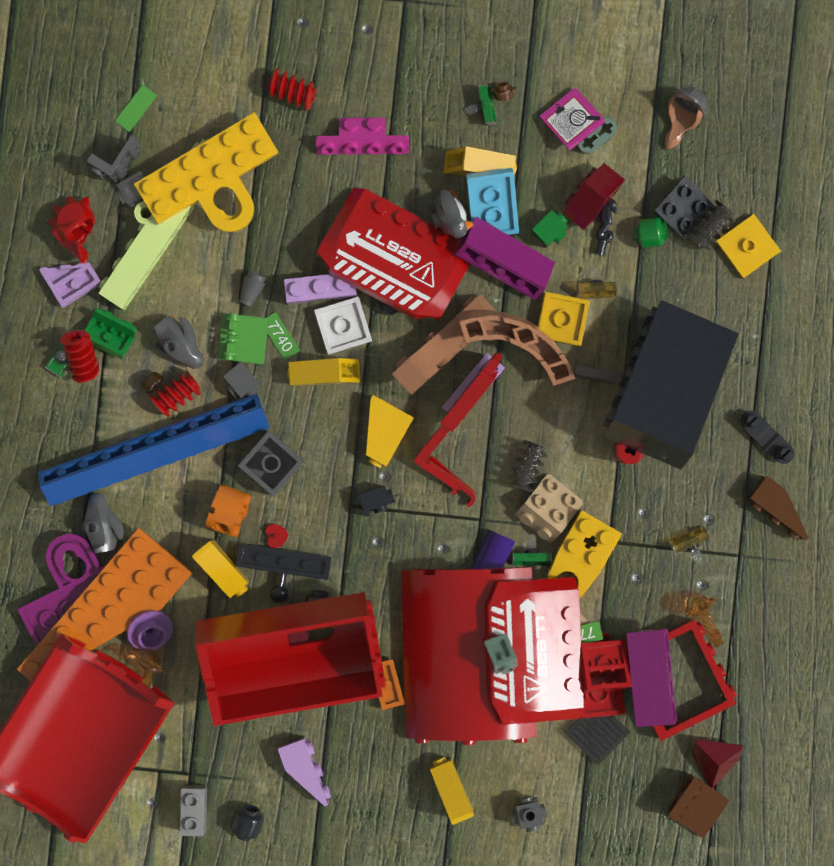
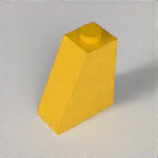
M472 147L447 150L443 174L466 176V174L512 167L515 175L517 170L516 156Z
M344 358L289 362L287 376L290 380V385L294 386L360 383L359 359Z
M374 395L370 401L366 455L370 457L368 462L381 468L382 464L386 467L389 464L414 417Z
M215 540L209 541L192 555L193 559L229 598L234 595L238 598L248 590L246 585L249 583V580Z
M443 756L432 761L433 765L430 766V771L452 825L473 817L472 805L452 758L446 759Z

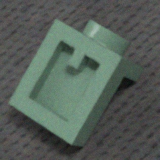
M507 633L484 641L496 674L510 673L518 666L517 657Z

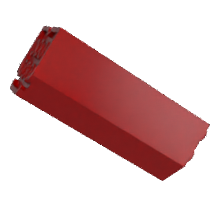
M365 592L196 621V649L205 682L213 726L383 697L382 687H386L377 628L371 600L367 601ZM329 626L334 628L333 633L328 638L289 644V633Z

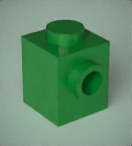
M552 210L531 230V233L548 248L554 241L558 244L567 236L564 231L568 228L566 225L568 221L560 212L555 213Z

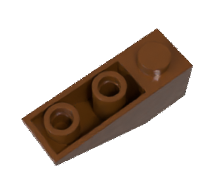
M763 476L747 497L752 501L750 506L760 513L765 511L769 514L770 517L768 519L778 527L781 524L788 529L787 534L796 541L799 539L807 541L808 536L787 491L770 477Z

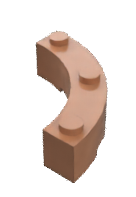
M479 295L476 298L471 296L464 302L462 306L465 309L459 314L480 310H496L482 295ZM457 317L449 322L440 332L436 333L433 331L425 338L426 344L411 357L407 358L404 356L395 364L398 369L392 375L411 395L469 344L462 337Z
M492 310L472 311L456 315L462 337L466 343L495 339L508 341L534 355L542 364L553 386L575 379L570 364L555 342L543 330L528 320L513 314Z

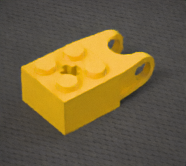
M579 510L557 548L546 578H556L564 571L574 573L577 578L580 599L600 574L622 533L588 513ZM593 536L595 538L593 540L595 541L594 546L586 548L584 539Z

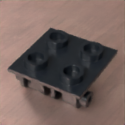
M684 175L675 187L669 191V194L664 197L662 202L656 206L654 214L660 219L662 218L685 240L713 208L714 204Z

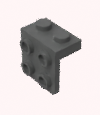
M131 135L112 166L91 153L87 160L91 166L90 170L104 181L106 178L111 179L115 183L119 179L123 180L129 171L127 166L130 161H135L142 150L139 148L141 143L134 135Z

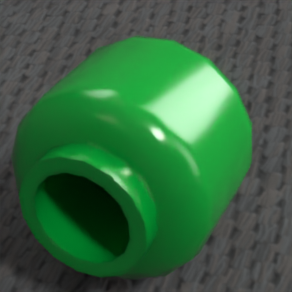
M659 217L640 219L637 223V228H633L634 241L639 242L644 249L662 246L665 240L668 239L666 222L662 221Z

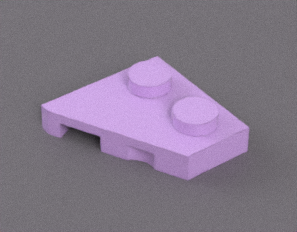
M89 262L73 266L60 265V267H42L39 269L63 308L95 289L102 282Z

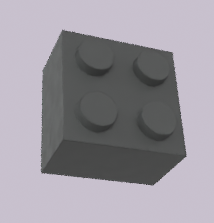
M268 431L238 466L274 497L306 461L274 433Z

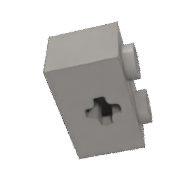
M183 785L181 788L180 836H204L207 825V785Z

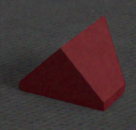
M696 739L692 757L707 785L714 788L739 761L743 745Z

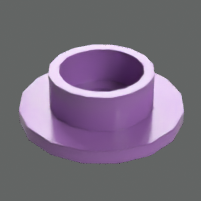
M155 610L138 614L132 619L127 628L129 642L133 647L143 651L159 649L170 640L173 633V625L170 618L163 612Z

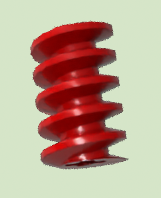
M277 67L273 71L267 87V92L270 89V96L272 98L278 93L279 100L283 101L287 96L288 104H292L296 99V107L299 108L304 103L306 111L312 107L318 91V87L313 89V81L305 86V78L303 77L297 83L295 74L290 79H287V71L279 76V68Z
M71 330L63 334L61 343L63 344L65 357L68 359L67 364L70 367L72 379L77 383H84L94 379L99 374L100 368L90 334L84 330Z
M186 369L187 377L181 373L178 374L179 382L173 378L171 379L172 387L164 384V393L158 389L155 390L157 398L148 395L161 414L169 417L171 416L169 408L177 412V403L185 406V398L190 401L194 400L192 392L198 396L201 395L200 387L188 369Z
M617 442L614 443L613 455L622 464H636L645 456V454L636 450H632L631 454L625 453V449L628 448L627 446Z

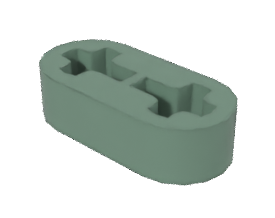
M604 118L605 123L603 124L605 126L611 125L609 130L611 134L605 132L599 136L597 133L602 129V126H600L586 137L587 140L593 136L596 138L591 144L593 148L590 149L588 146L584 148L582 146L584 140H582L577 145L579 151L583 154L595 152L615 135L617 130L616 123L610 118Z

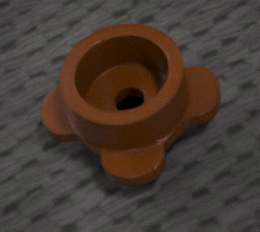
M500 82L495 85L496 88L490 89V93L495 94L497 101H505L513 98V92L517 89L512 87L509 82Z

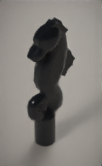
M613 199L603 207L596 217L598 223L601 222V225L595 235L598 240L595 254L604 256L607 243L613 239L612 231L608 230L613 221L611 210L615 214L618 213L617 203Z

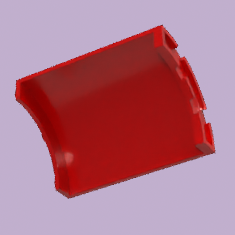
M532 567L401 570L406 738L415 739V743H429V740L461 741V745H475L476 741L513 739L514 743H525L527 738L537 737L536 722L502 725L498 721L499 717L488 701L487 652L484 643L486 641L485 604L492 595L494 582L532 579Z
M61 633L0 730V793L24 804L28 811L32 813L37 812L64 833V838L69 842L76 843L77 841L86 844L175 702L156 686H153L151 689L142 682L144 677L125 664L98 649L94 653L84 648L86 643Z

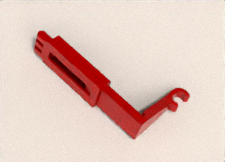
M494 353L446 412L441 425L414 459V462L453 488L452 495H456L458 490H463L471 497L467 501V507L472 506L475 502V490L459 479L434 456H429L449 431L453 432L494 382L498 374L496 368L502 359L499 353Z

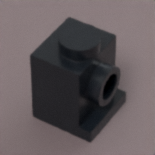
M386 486L359 494L366 517L371 515L370 510H374L376 514L388 510L387 505L395 502L392 490H387Z

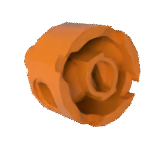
M225 484L220 485L213 500L212 509L208 514L205 527L237 538L241 529V522L245 520L248 513V506L252 495Z

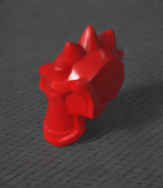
M68 196L64 206L54 205L52 207L56 217L47 220V224L52 227L51 236L56 237L60 246L68 249L79 260V263L85 264L89 254L83 246L89 233L93 232L95 216L88 196L79 201Z

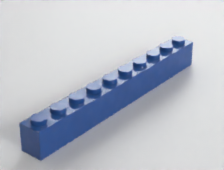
M258 394L40 471L38 472L40 488L50 506L63 503L184 458L195 456L209 449L217 448L254 433H259L270 428L267 416Z

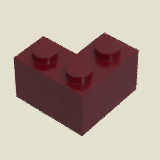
M605 163L598 169L593 167L588 175L584 176L577 184V193L573 192L565 201V204L568 206L563 211V214L581 229L585 230L595 220L603 207L615 196L625 182V179Z

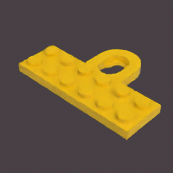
M254 112L134 183L158 225L193 204L200 202L208 218L216 228L224 232H238L249 225L254 215L253 200L239 177L278 155L279 152ZM221 188H229L236 195L238 211L233 216L226 215L223 210L218 209L214 204V195Z

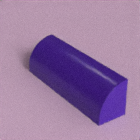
M489 529L471 569L503 568L515 541Z

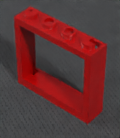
M692 618L669 629V640L689 630L692 631L725 700L665 729L664 725L652 726L660 741L736 704L734 700L737 697L735 690L731 684H726L723 678L727 676L721 663L716 664L713 658L716 652L710 642L706 644L702 636L706 634L700 621L696 623Z

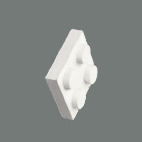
M359 297L314 310L328 355L372 342Z

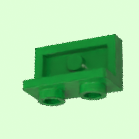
M95 308L93 317L84 331L90 334L93 346L123 360L136 338L137 328L129 321H122L114 317L107 310Z

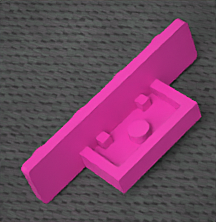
M339 118V136H316L317 154L324 155L408 154L409 136L386 135V118Z

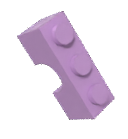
M331 274L284 279L288 305L309 303L321 299L335 300L357 297L355 287Z

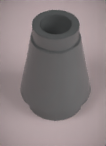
M249 270L248 274L244 276L239 302L252 306L266 285V277Z

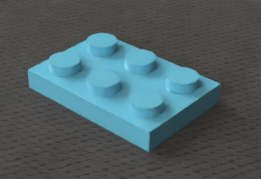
M513 168L466 174L471 222L475 217H478L508 235L518 234L519 225Z

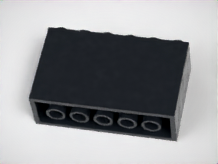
M661 300L657 307L652 306L649 315L646 316L643 322V330L635 342V350L626 365L628 368L619 382L618 387L620 388L610 405L612 408L602 427L606 428L603 437L681 470L694 454L739 333Z

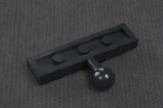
M239 543L236 567L276 572V585L270 590V597L274 602L282 603L288 598V590L285 587L287 574L328 580L332 557Z

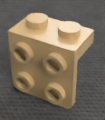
M548 474L514 515L523 524L528 525L538 533L540 538L551 544L562 533L583 502L556 478Z

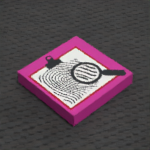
M576 87L540 115L543 123L569 151L605 123V119Z

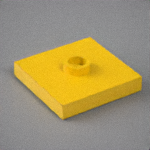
M755 214L716 241L742 279L781 252Z
M544 292L538 327L555 342L581 347L590 300Z

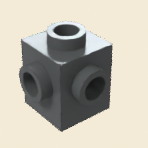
M526 796L515 802L516 809L512 810L515 824H520L521 830L526 829L527 832L540 829V825H544L543 818L547 817L544 803L539 804L537 797ZM533 812L534 817L526 818V814Z

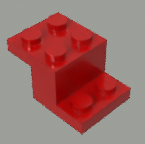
M626 641L581 643L583 711L580 719L626 714L622 691L632 687Z

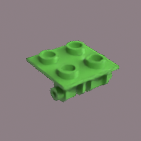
M223 313L218 360L264 364L269 318Z

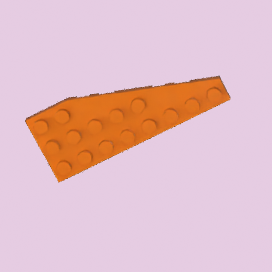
M139 527L17 670L31 681L61 633L86 643L84 648L90 651L94 650L127 630L129 623L138 614L150 610H161L193 572Z

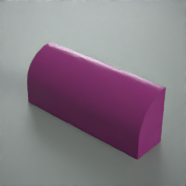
M475 217L472 221L473 226L463 236L455 255L536 300L546 289L555 262L482 219Z
M668 628L627 632L636 727L675 724L677 722Z

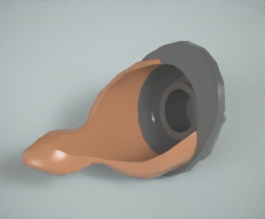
M686 86L680 90L673 91L670 95L668 116L672 126L665 137L666 150L677 146L682 134L687 130L696 128L701 119L705 117L707 100L698 88Z

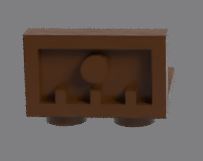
M690 774L665 810V813L671 819L677 820L701 838H705L729 803V800L696 776Z

